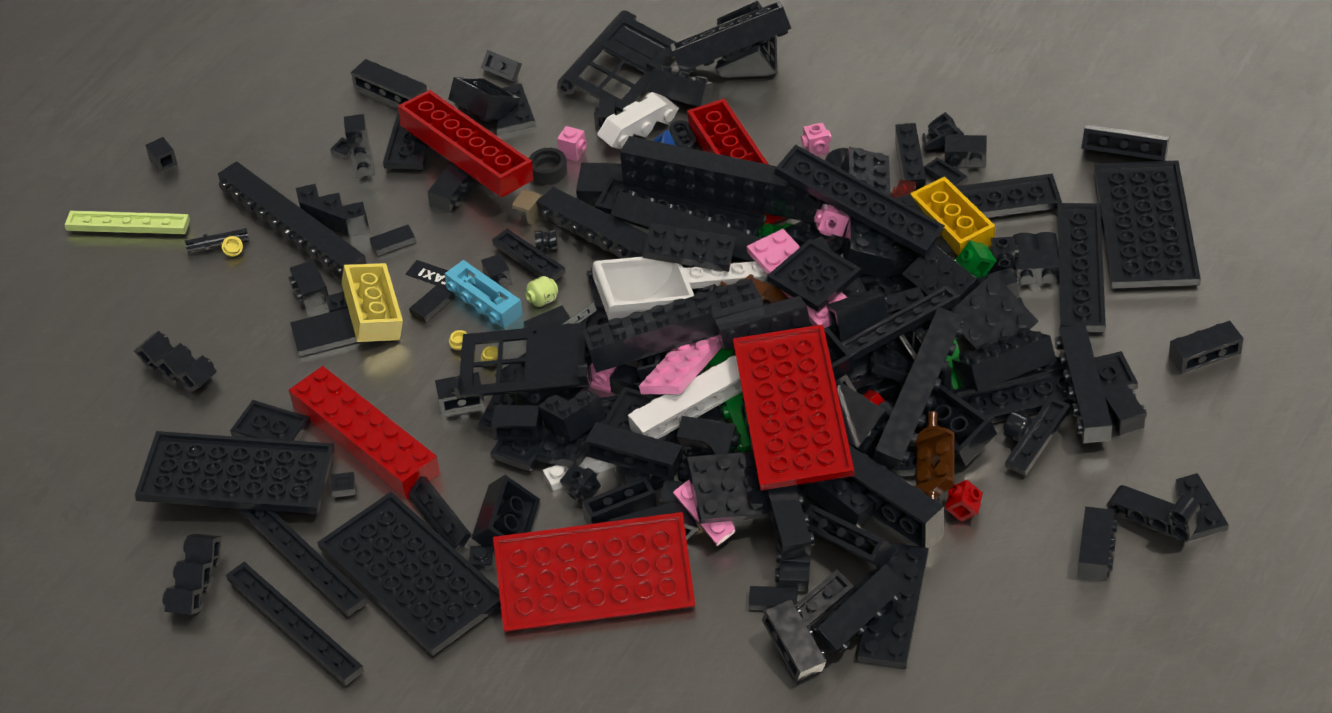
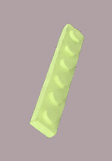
M70 211L65 222L66 231L185 234L190 218L189 214Z

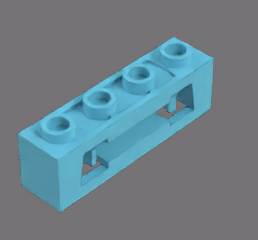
M462 260L444 273L446 288L459 296L464 303H469L478 313H483L494 324H498L505 329L523 315L519 298L465 260Z

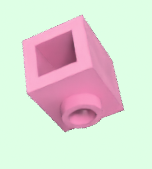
M566 126L557 138L558 149L564 153L566 159L578 162L587 146L584 131Z

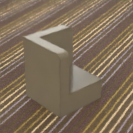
M523 189L512 203V207L526 212L527 222L532 225L540 215L536 201L542 195Z

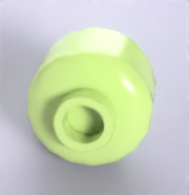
M541 276L527 284L525 297L529 303L536 307L545 306L556 299L558 293L557 284L553 279Z

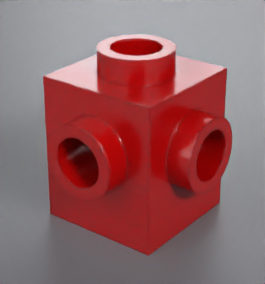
M967 479L954 484L948 491L945 509L961 522L978 514L983 492Z

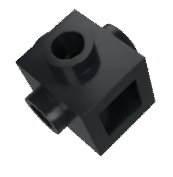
M1013 236L991 238V247H988V249L996 259V263L992 267L993 272L1007 268L1015 270V258H1019L1018 245H1014Z
M575 464L560 479V483L567 491V494L575 501L579 499L584 501L593 497L601 487L596 478L597 474L592 469H584Z

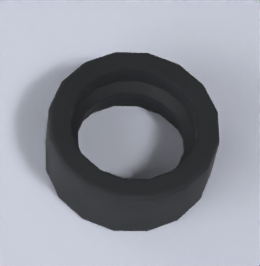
M552 147L538 149L529 157L532 160L533 180L536 183L543 185L554 184L561 181L567 174L566 157L559 149ZM549 162L558 164L552 169L543 170L537 168L539 165Z

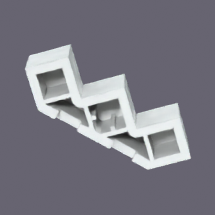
M651 92L640 103L635 101L623 108L622 113L618 115L612 114L607 117L597 135L611 147L621 150L629 136L633 137L636 134L647 138L656 121L669 125L679 108L666 97Z

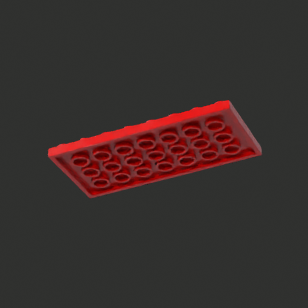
M823 324L733 338L760 491L855 476Z
M683 512L493 537L504 633L695 608Z

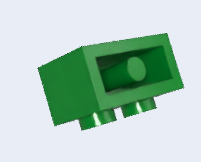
M969 241L955 260L975 277H985L996 263V259L986 244Z

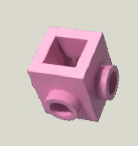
M823 122L804 126L803 135L801 136L803 148L816 156L828 154L829 142L832 141L830 131L826 130Z
M822 204L821 210L818 209L816 211L814 222H816L820 233L827 236L834 234L842 237L849 220V215L831 205Z

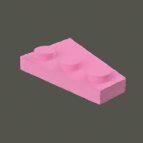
M688 480L673 491V494L699 524L690 480ZM732 521L699 524L716 546L735 533Z

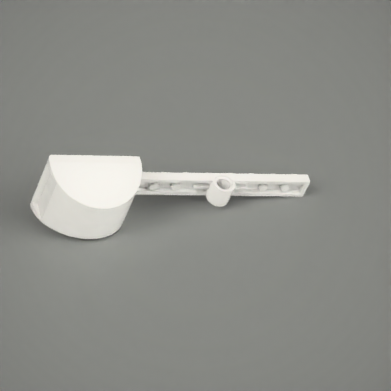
M643 257L595 261L592 267L593 278L609 321L614 318L621 319L630 316L634 312H644L657 305L670 304L676 299L694 296L692 289L703 288L713 284L719 286L721 281L729 285L735 284L750 274L754 275V278L772 285L767 282V274L755 261L732 263L729 272L701 267L683 268L682 264L645 259Z

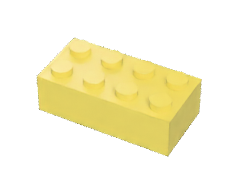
M386 263L344 265L342 288L357 342L400 340L403 319Z

